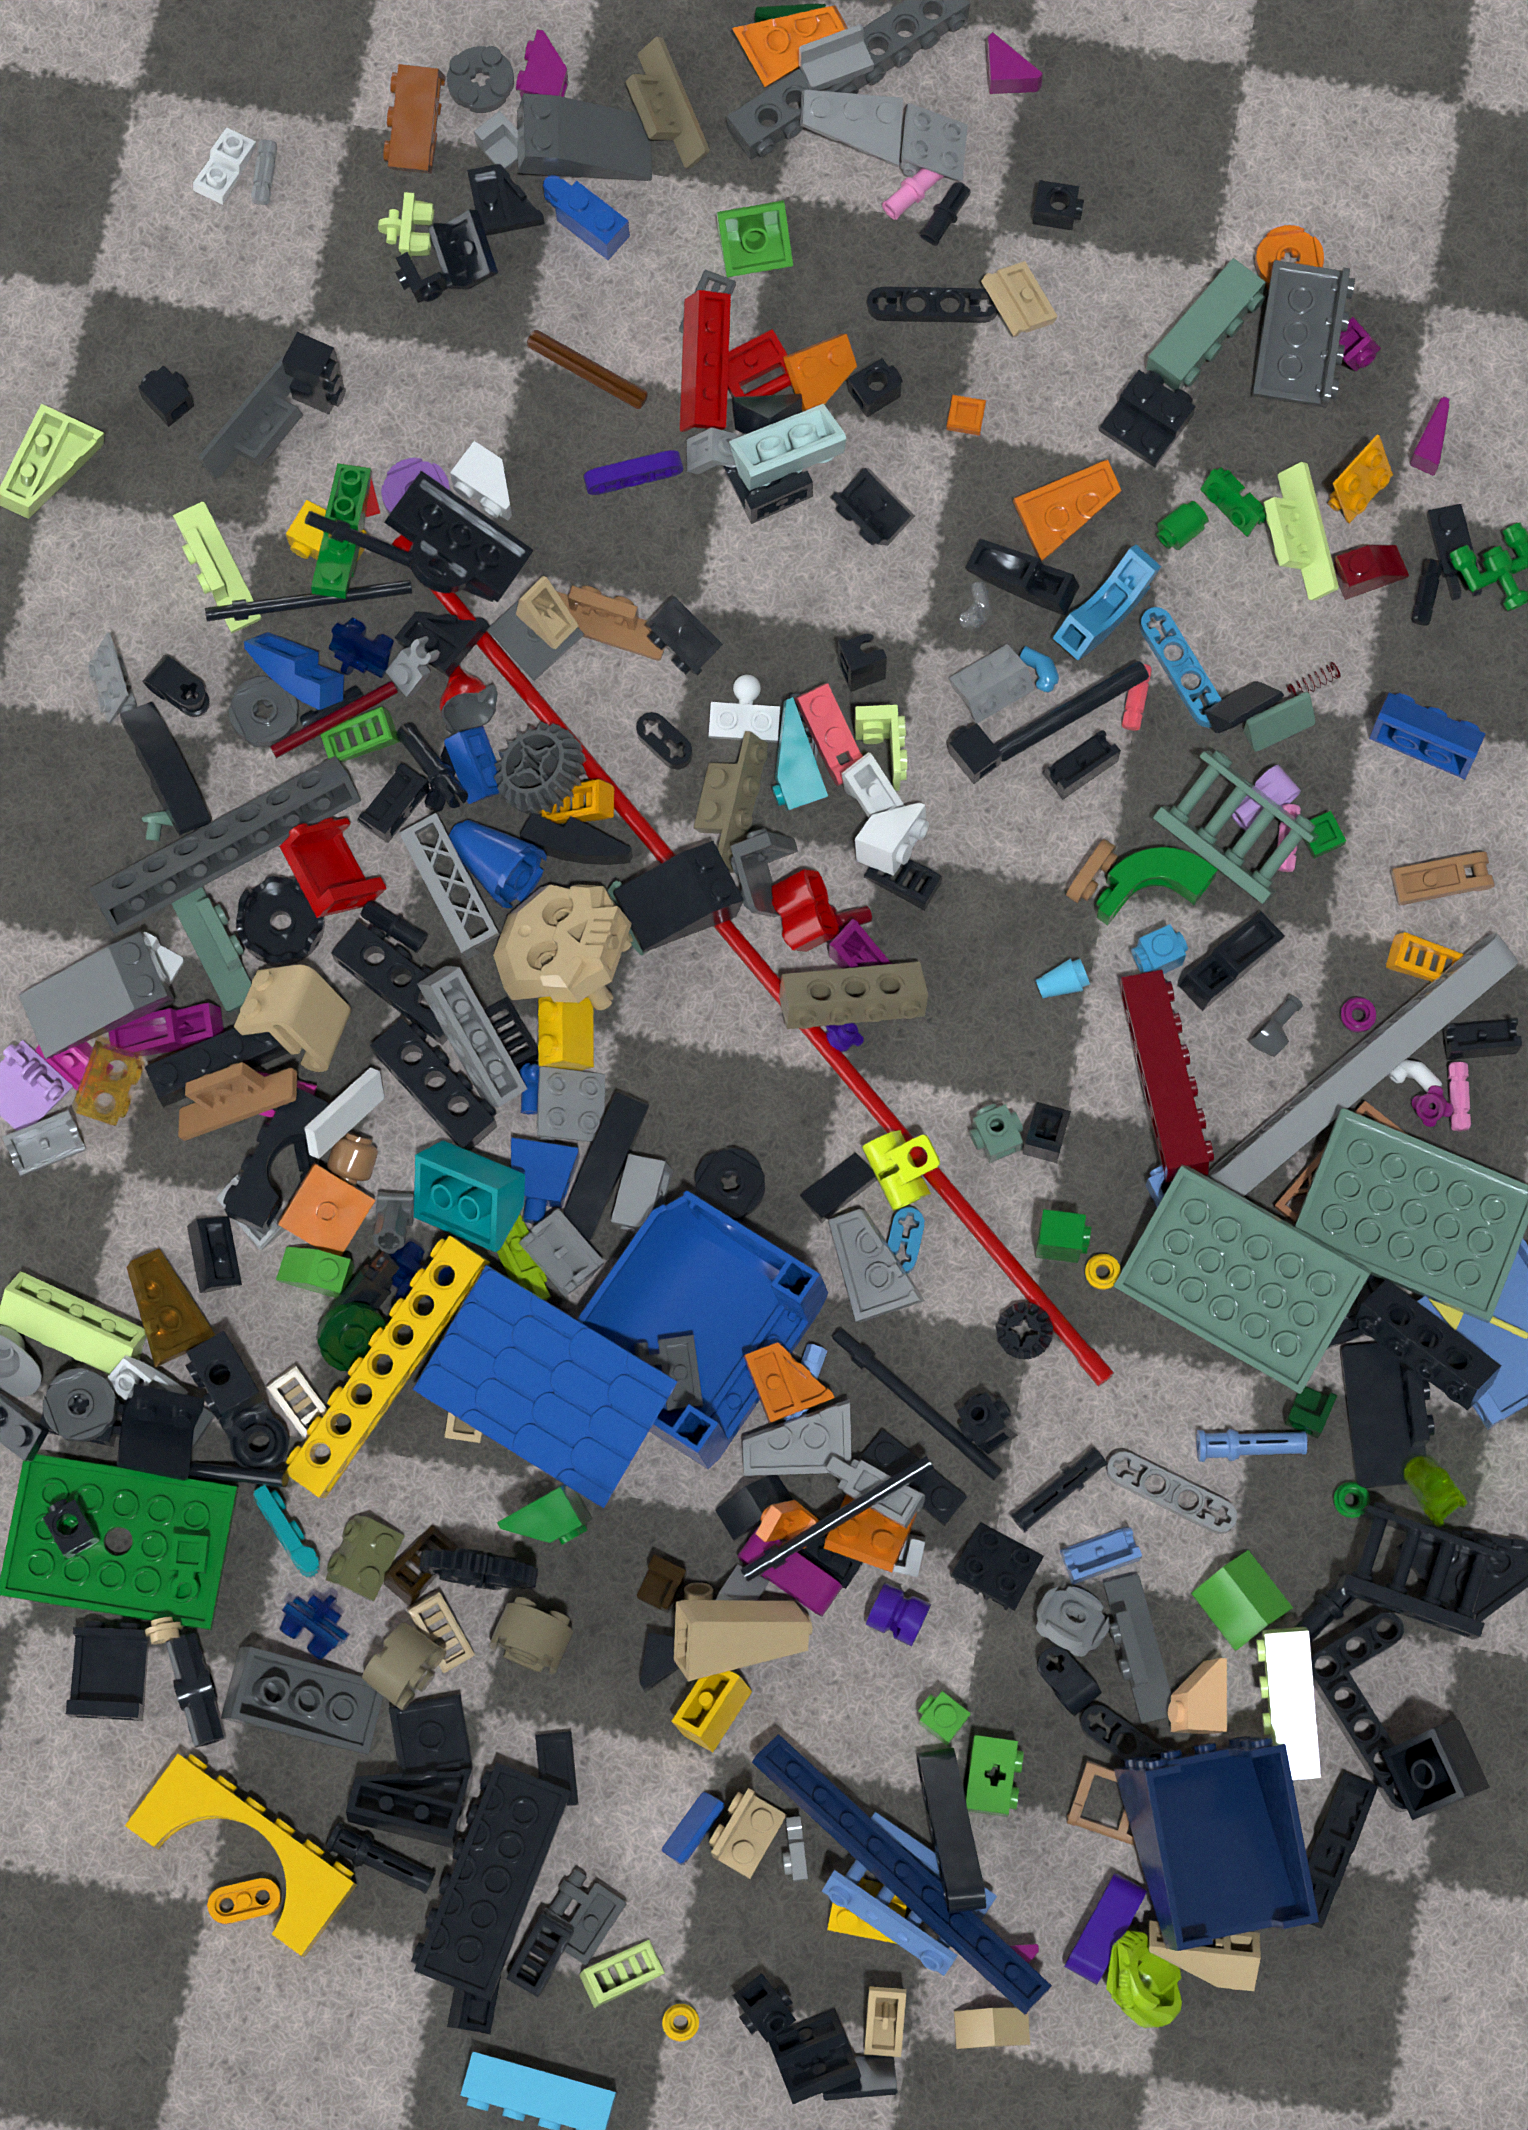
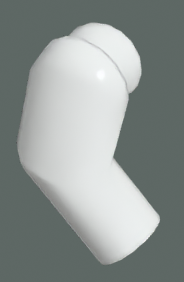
M1405 1059L1388 1074L1395 1083L1404 1082L1406 1077L1415 1079L1426 1092L1433 1085H1442V1082L1426 1065L1418 1061Z

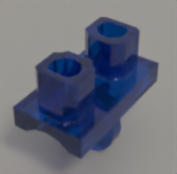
M351 618L344 625L336 623L331 630L333 636L329 650L335 653L334 657L343 662L341 673L348 676L356 669L363 674L369 671L382 679L388 669L389 657L393 650V639L384 634H378L373 642L364 638L366 627L355 618Z
M409 1241L403 1248L397 1250L395 1254H390L395 1258L400 1267L392 1277V1285L399 1289L395 1297L396 1300L400 1298L405 1300L413 1289L410 1286V1282L421 1268L427 1269L419 1264L425 1252L412 1241ZM450 1266L444 1267L439 1272L438 1280L442 1286H447L452 1272ZM425 1296V1298L434 1303L430 1296Z
M312 1595L308 1602L298 1596L292 1602L288 1601L282 1609L286 1615L279 1628L280 1631L290 1638L297 1639L306 1628L315 1635L307 1646V1650L320 1660L325 1658L333 1649L344 1644L350 1636L348 1632L337 1625L342 1615L333 1609L337 1602V1598L333 1595H329L324 1602L315 1595Z

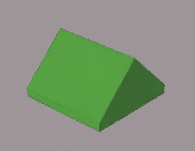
M784 200L717 212V230L727 278L793 266Z
M1249 1550L1223 1566L1191 1593L1235 1652L1293 1608Z

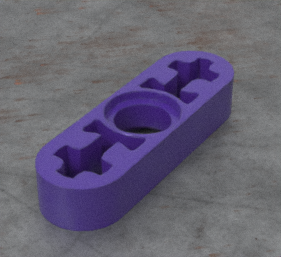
M670 450L594 468L586 472L583 477L588 494L599 495L674 477L682 473L684 468L680 453Z

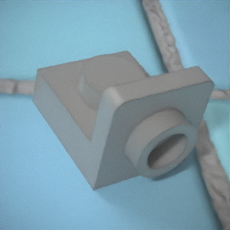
M710 428L687 439V472L700 474L717 465L735 468L736 464L729 441L739 436L735 433Z

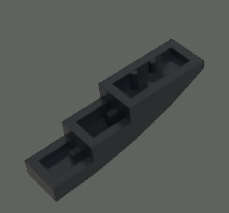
M149 702L120 713L121 723L135 745L136 756L150 778L151 788L177 833L182 835L211 823V818L185 762L153 703Z
M618 1091L600 1126L563 1213L576 1230L589 1240L593 1239L605 1207L610 1202L620 1174L625 1168L628 1154H631L650 1106Z
M1346 1772L1341 1777L1308 1858L1319 1922L1310 1925L1320 1929L1326 1921L1334 1896L1340 1887L1378 1786Z

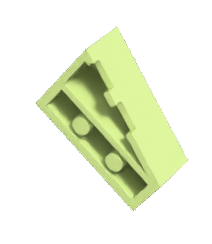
M41 404L1 483L0 506L29 519L104 445V432Z

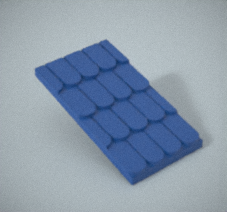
M485 1264L415 1383L413 1390L604 1508L678 1381Z

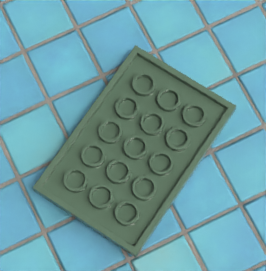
M1342 1108L1294 1227L1372 1270L1370 1274L1383 1280L1388 1279L1397 1286L1421 1296H1426L1433 1301L1489 1323L1528 1226V1185Z
M1182 1164L1113 1287L1301 1394L1372 1270L1193 1168Z

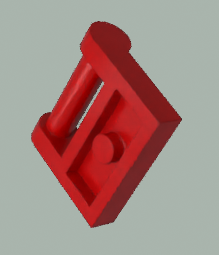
M773 329L729 351L728 391L732 398L774 395L789 386L793 388L783 358L788 354ZM781 367L784 374L744 394L741 389L742 386Z

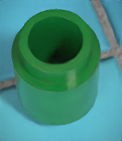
M1190 501L1188 504L1182 503L1157 524L1159 530L1157 537L1167 549L1173 547L1176 550H1180L1205 529L1204 525L1209 522L1208 516L1195 501Z

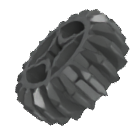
M541 722L537 728L528 724L526 733L516 731L517 738L514 741L506 740L508 749L498 752L502 761L494 764L496 771L499 772L494 776V779L499 785L497 788L499 793L512 807L526 814L531 812L540 815L542 810L552 813L555 804L564 807L563 799L567 796L574 797L572 789L575 786H582L578 777L586 773L582 766L586 759L581 752L583 750L581 744L574 739V736L568 730L562 729L554 723L549 726Z

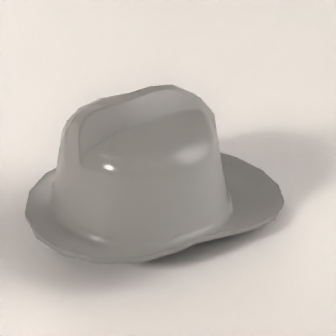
M0 1325V1390L16 1397L29 1396L35 1393L41 1385L42 1375L39 1366L25 1352V1343L22 1336L16 1330Z

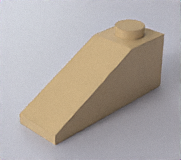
M1149 1921V1952L1216 1987L1234 1990H1255L1261 1959L1260 1933L1246 1932L1213 1939V1944L1175 1951L1166 1949L1158 1921Z

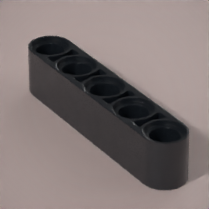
M954 1748L918 1752V1773L947 1911L949 1914L985 1909V1888Z

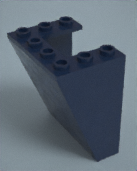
M1241 1736L1228 1739L1229 1746L1216 1748L1215 1742L1194 1746L1195 1753L1182 1755L1181 1749L1159 1753L1160 1759L1156 1757L1146 1758V1756L1124 1760V1767L1114 1768L1166 1949L1181 1951L1213 1944V1939L1270 1927L1287 1929L1319 1922L1286 1744L1273 1743L1272 1737L1261 1738L1259 1736L1250 1738V1736Z

